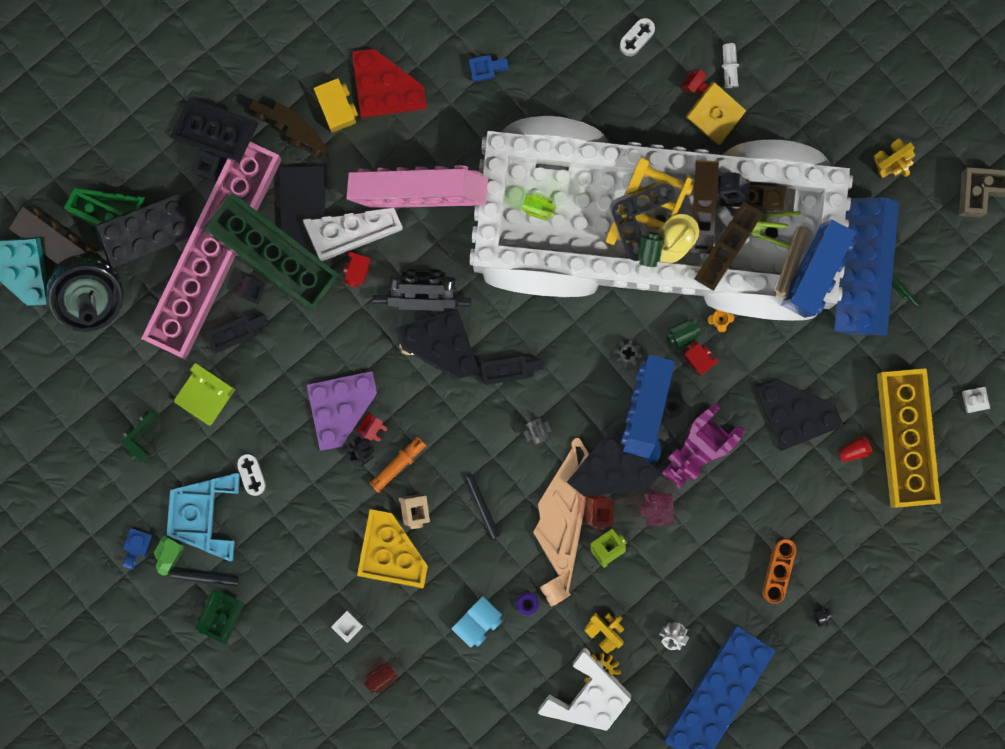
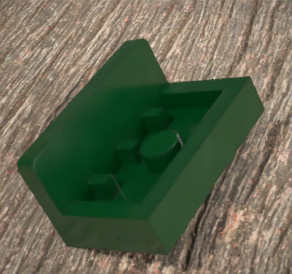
M213 589L206 599V605L202 614L197 619L194 631L220 643L227 644L245 602Z

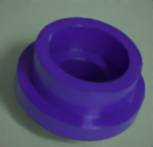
M528 592L521 594L516 601L518 611L524 615L535 613L539 606L537 597ZM526 599L532 602L529 608L523 606V602Z

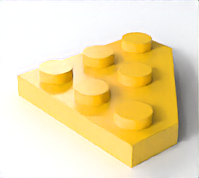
M370 509L357 576L424 588L428 565L392 513Z

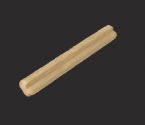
M798 226L795 230L775 290V295L778 298L785 299L788 297L808 236L807 227Z

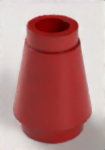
M859 436L838 450L844 463L869 457L868 454L872 453L873 450L867 437L860 438Z

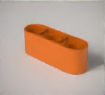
M778 540L773 546L762 589L763 598L769 603H780L785 597L796 554V546L790 540ZM783 543H787L790 547V552L786 556L781 555L779 547ZM777 565H782L785 570L784 575L780 578L774 575V568ZM771 587H776L779 591L776 599H770L768 596V591Z

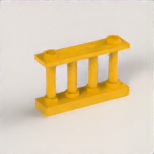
M641 155L624 195L643 188V186H640L643 177H651L658 181H668L673 187L680 189L675 202L670 201L661 205V207L671 210L668 217L670 219L672 216L677 215L685 194L690 195L694 183L691 182L692 175L687 174L685 180L682 181L651 168L652 165H649V158ZM650 192V194L653 197V200L656 201L657 199L654 197L656 195ZM646 195L638 197L648 201V196ZM621 204L617 211L625 219L627 218L624 213V208L626 207H623ZM643 213L635 216L638 222L658 230L665 224V222ZM614 220L605 241L612 245L615 244L616 239L621 240ZM623 228V234H632L630 232L625 231V228Z

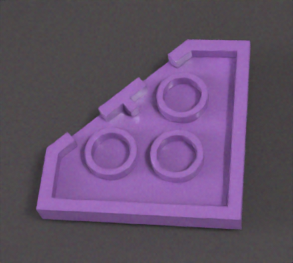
M373 371L307 385L320 451L342 447L347 441V438L377 395Z

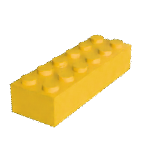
M927 368L881 372L877 374L890 508L941 504Z

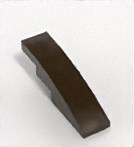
M743 201L694 280L714 291L764 213Z

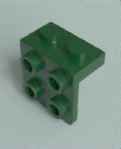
M154 410L151 412L146 411L138 419L140 423L135 428H129L123 434L124 440L121 443L128 449L126 454L133 461L148 463L153 458L137 441L161 418L162 415Z

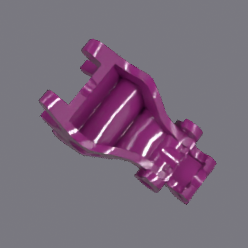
M717 403L707 409L687 427L681 450L676 448L668 456L671 463L664 469L662 474L670 479L678 489L682 487L688 478L694 481L701 474L702 470L699 468L702 465L727 455L741 440L745 429L740 426L739 428L735 427L727 434L711 419L720 408Z

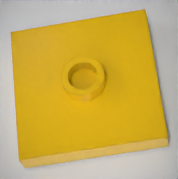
M712 82L685 118L716 145H720L746 110L715 82Z

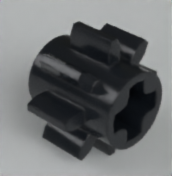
M360 436L347 444L349 449H347L346 454L352 463L356 464L359 462L360 466H363L374 458L372 455L374 447L368 439L361 440Z

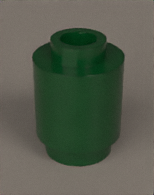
M646 232V235L641 236L638 252L640 265L657 267V263L661 259L664 239L660 238V234Z
M686 319L668 328L669 333L666 334L671 346L675 345L677 348H680L696 340L697 336L701 335V331L695 319Z

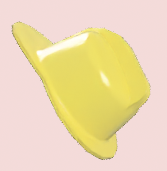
M687 214L674 215L656 232L660 234V238L664 239L660 262H677L693 247L699 237L698 223L694 218Z

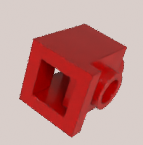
M349 252L348 257L351 259V262L347 261L343 270V274L346 275L344 284L357 288L358 285L364 286L372 261L370 258Z
M693 341L685 348L687 353L683 357L699 377L719 362L717 358L712 360L710 358L712 356L710 350L705 345L701 347L696 341Z

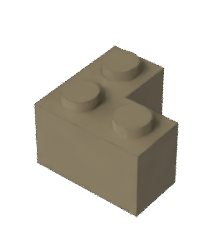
M967 167L962 171L959 216L981 218L987 214L988 196L1005 197V170Z

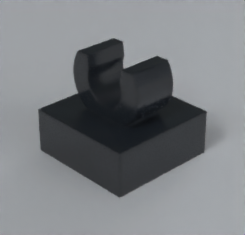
M245 276V279H240L239 282L243 283L241 291L236 290V294L242 299L259 304L265 283L249 276Z

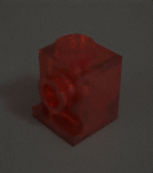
M585 496V501H587L586 524L592 526V529L605 530V526H613L615 499L608 496Z

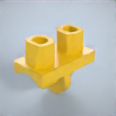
M899 138L890 145L894 154L888 157L884 151H880L874 155V162L878 167V175L882 179L890 173L895 177L900 173L904 177L910 175L908 168L913 165L911 159L915 157L913 152L915 147L911 142L906 144Z
M595 612L584 631L591 638L595 637L600 631L604 633L606 638L599 646L605 653L611 652L616 647L619 649L624 641L613 628L620 634L624 630L619 624L623 618L619 615L614 619L608 613L604 617L610 623L608 625Z

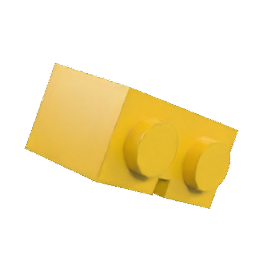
M339 78L314 88L332 133L356 123L354 117L358 116L354 104H349L346 96L350 94L345 83L341 84Z

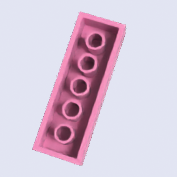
M456 165L454 169L435 166L434 170H429L426 167H415V170L398 167L396 171L377 168V172H372L369 169H358V172L349 173L347 199L370 208L486 205L488 178L481 176L479 171L468 170L467 166Z

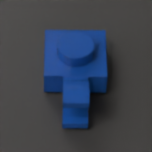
M491 55L469 59L473 82L494 79V72L509 70L507 58L492 61Z
M130 528L123 550L129 551L123 567L134 570L138 556L146 557L152 535Z

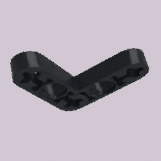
M658 181L616 198L610 205V212L624 250L633 261H639L638 254L631 252L634 248L630 241L634 240L639 247L642 236L635 216L672 201L675 196V189L668 181ZM662 187H665L668 190L666 191V196L664 197L661 194H659L661 193ZM651 191L656 195L654 196L657 199L656 201L653 200L650 194ZM641 195L648 196V202L644 206H638L636 202L637 198ZM621 204L623 207H626L624 208V213L627 217L625 219L617 211L619 209L618 206ZM627 224H632L635 228L634 232L630 235L623 234V228Z

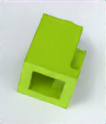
M611 529L590 543L593 555L602 567L605 568L607 564L626 552L627 543L620 533L616 534ZM607 547L614 548L610 552L606 550Z

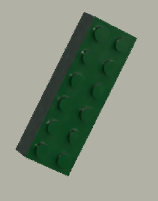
M227 192L200 228L307 310L313 311L339 276L333 269L233 192Z

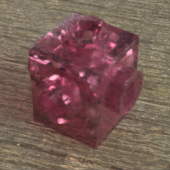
M672 493L645 494L644 504H640L641 517L646 519V526L673 525L674 507Z

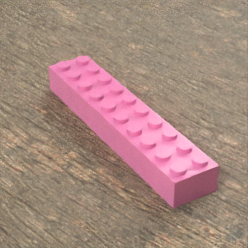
M250 142L240 163L227 159L141 339L185 360L187 359L236 256L200 228L227 192H233L257 211L282 160L278 154Z

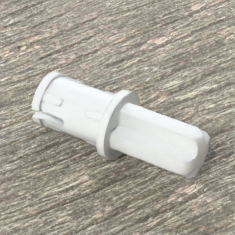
M726 43L723 45L724 65H722L725 79L724 88H732V86L736 88L739 87L737 74L739 64H737L735 43Z

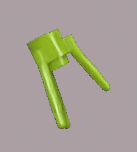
M801 211L764 213L752 231V237L760 238L789 249V244L760 233L765 232L766 227L788 228V224L766 222L767 219L764 218L800 215Z

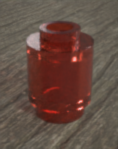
M387 662L384 665L380 664L365 675L367 680L364 684L371 694L374 691L379 694L395 682L394 679L398 675Z

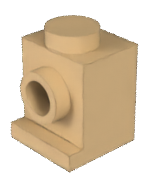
M415 494L398 497L401 503L404 525L410 526V529L423 527V523L430 522L426 495ZM413 507L416 510L414 515L411 514V508Z

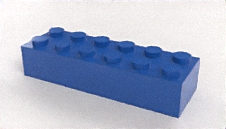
M886 197L851 198L850 210L846 211L845 220H849L848 228L856 232L854 236L856 242L850 252L847 251L843 258L846 262L844 265V276L839 281V287H842L841 301L837 302L834 328L836 332L847 335L887 336L899 202Z
M734 625L662 740L674 749H715L776 651Z

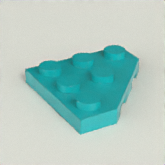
M40 237L0 239V282L27 306L48 304L46 295L48 281Z

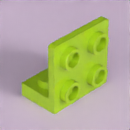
M195 363L190 370L193 373L174 399V402L211 426L236 389Z

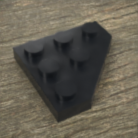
M458 309L395 328L404 351L420 357L422 361L432 367L450 374V377L459 380L479 373Z
M777 380L756 388L781 451L844 426L836 405Z
M609 430L567 483L583 496L647 491L662 473L642 456L623 452L625 444H622L621 439Z

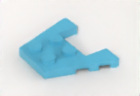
M235 473L170 490L167 536L219 556L227 561H233L235 541L212 539L213 514L216 492L239 494L240 474Z

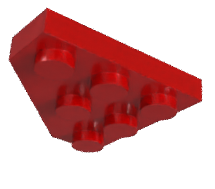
M375 49L352 52L361 118L427 110L423 85Z

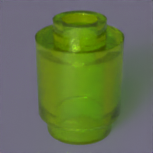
M534 193L532 195L526 194L522 211L526 212L528 216L547 221L548 217L553 218L557 205L553 204V199Z

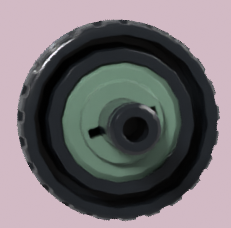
M91 254L70 256L59 262L49 275L46 289L48 306L53 317L66 328L82 332L95 331L107 326L118 316L123 305V286L118 272H116L115 268H111L107 260Z

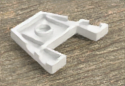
M583 648L573 661V667L589 675L591 678L570 705L549 694L539 707L538 714L607 731L630 702L631 694L613 675L610 676L603 669V665L598 660L595 661L590 656L588 649Z

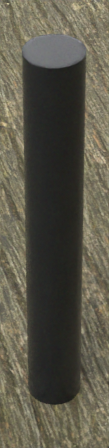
M474 475L466 477V482L491 538L499 537L500 534Z
M171 570V578L230 586H238L239 577Z

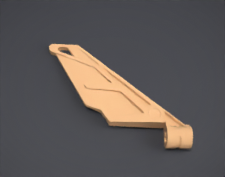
M575 438L571 442V451L538 503L540 520L533 531L558 574L556 578L540 587L551 607L571 595L569 588L587 496H583L567 483L589 455L579 438ZM576 447H580L585 454L579 466Z

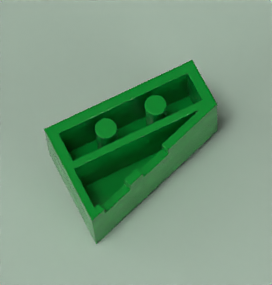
M74 188L64 209L69 214L83 221L97 225L148 205L145 197H131L122 194H108Z

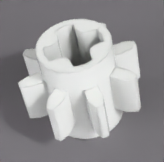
M668 622L667 626L663 627L659 634L663 637L661 643L670 650H681L682 646H685L689 639L686 636L688 630L678 622L672 624Z

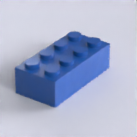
M832 219L820 224L792 281L788 297L783 300L781 306L804 318L821 313L826 303L823 299L827 292L830 293L836 283L833 279L836 273L840 272L845 265L846 260L843 258L847 251L850 252L856 242V239H854L856 232Z
M648 355L646 362H641L636 377L637 383L631 398L632 404L626 419V428L621 439V443L625 444L623 452L650 458L656 445L675 361Z

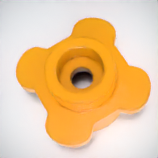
M715 309L713 315L708 317V323L716 326L719 332H725L727 325L734 321L733 314Z

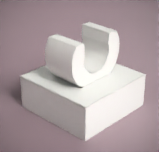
M986 387L962 391L966 413L990 409Z
M347 610L331 628L348 643L363 625Z

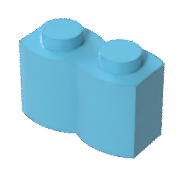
M482 596L452 627V630L468 646L472 647L475 644L478 647L487 638L484 634L488 629L491 628L494 631L502 622L500 619L502 613Z

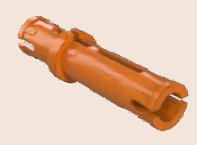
M416 436L404 450L401 449L399 451V455L369 484L379 493L407 464L411 465L414 462L413 459L427 445Z

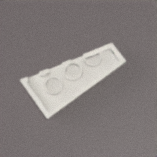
M394 208L366 211L360 214L350 213L337 217L327 216L315 220H303L317 257L321 261L399 232L403 228Z

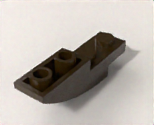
M254 100L252 101L249 109L254 113L253 117L262 122H265L267 119L273 122L272 126L281 131L288 129L285 135L289 139V144L299 149L304 146L310 149V154L321 158L322 155L328 157L329 152L322 139L297 113L279 102H276L274 108L271 109Z
M696 160L692 218L698 223L699 237L690 249V253L710 254L713 249L719 161Z

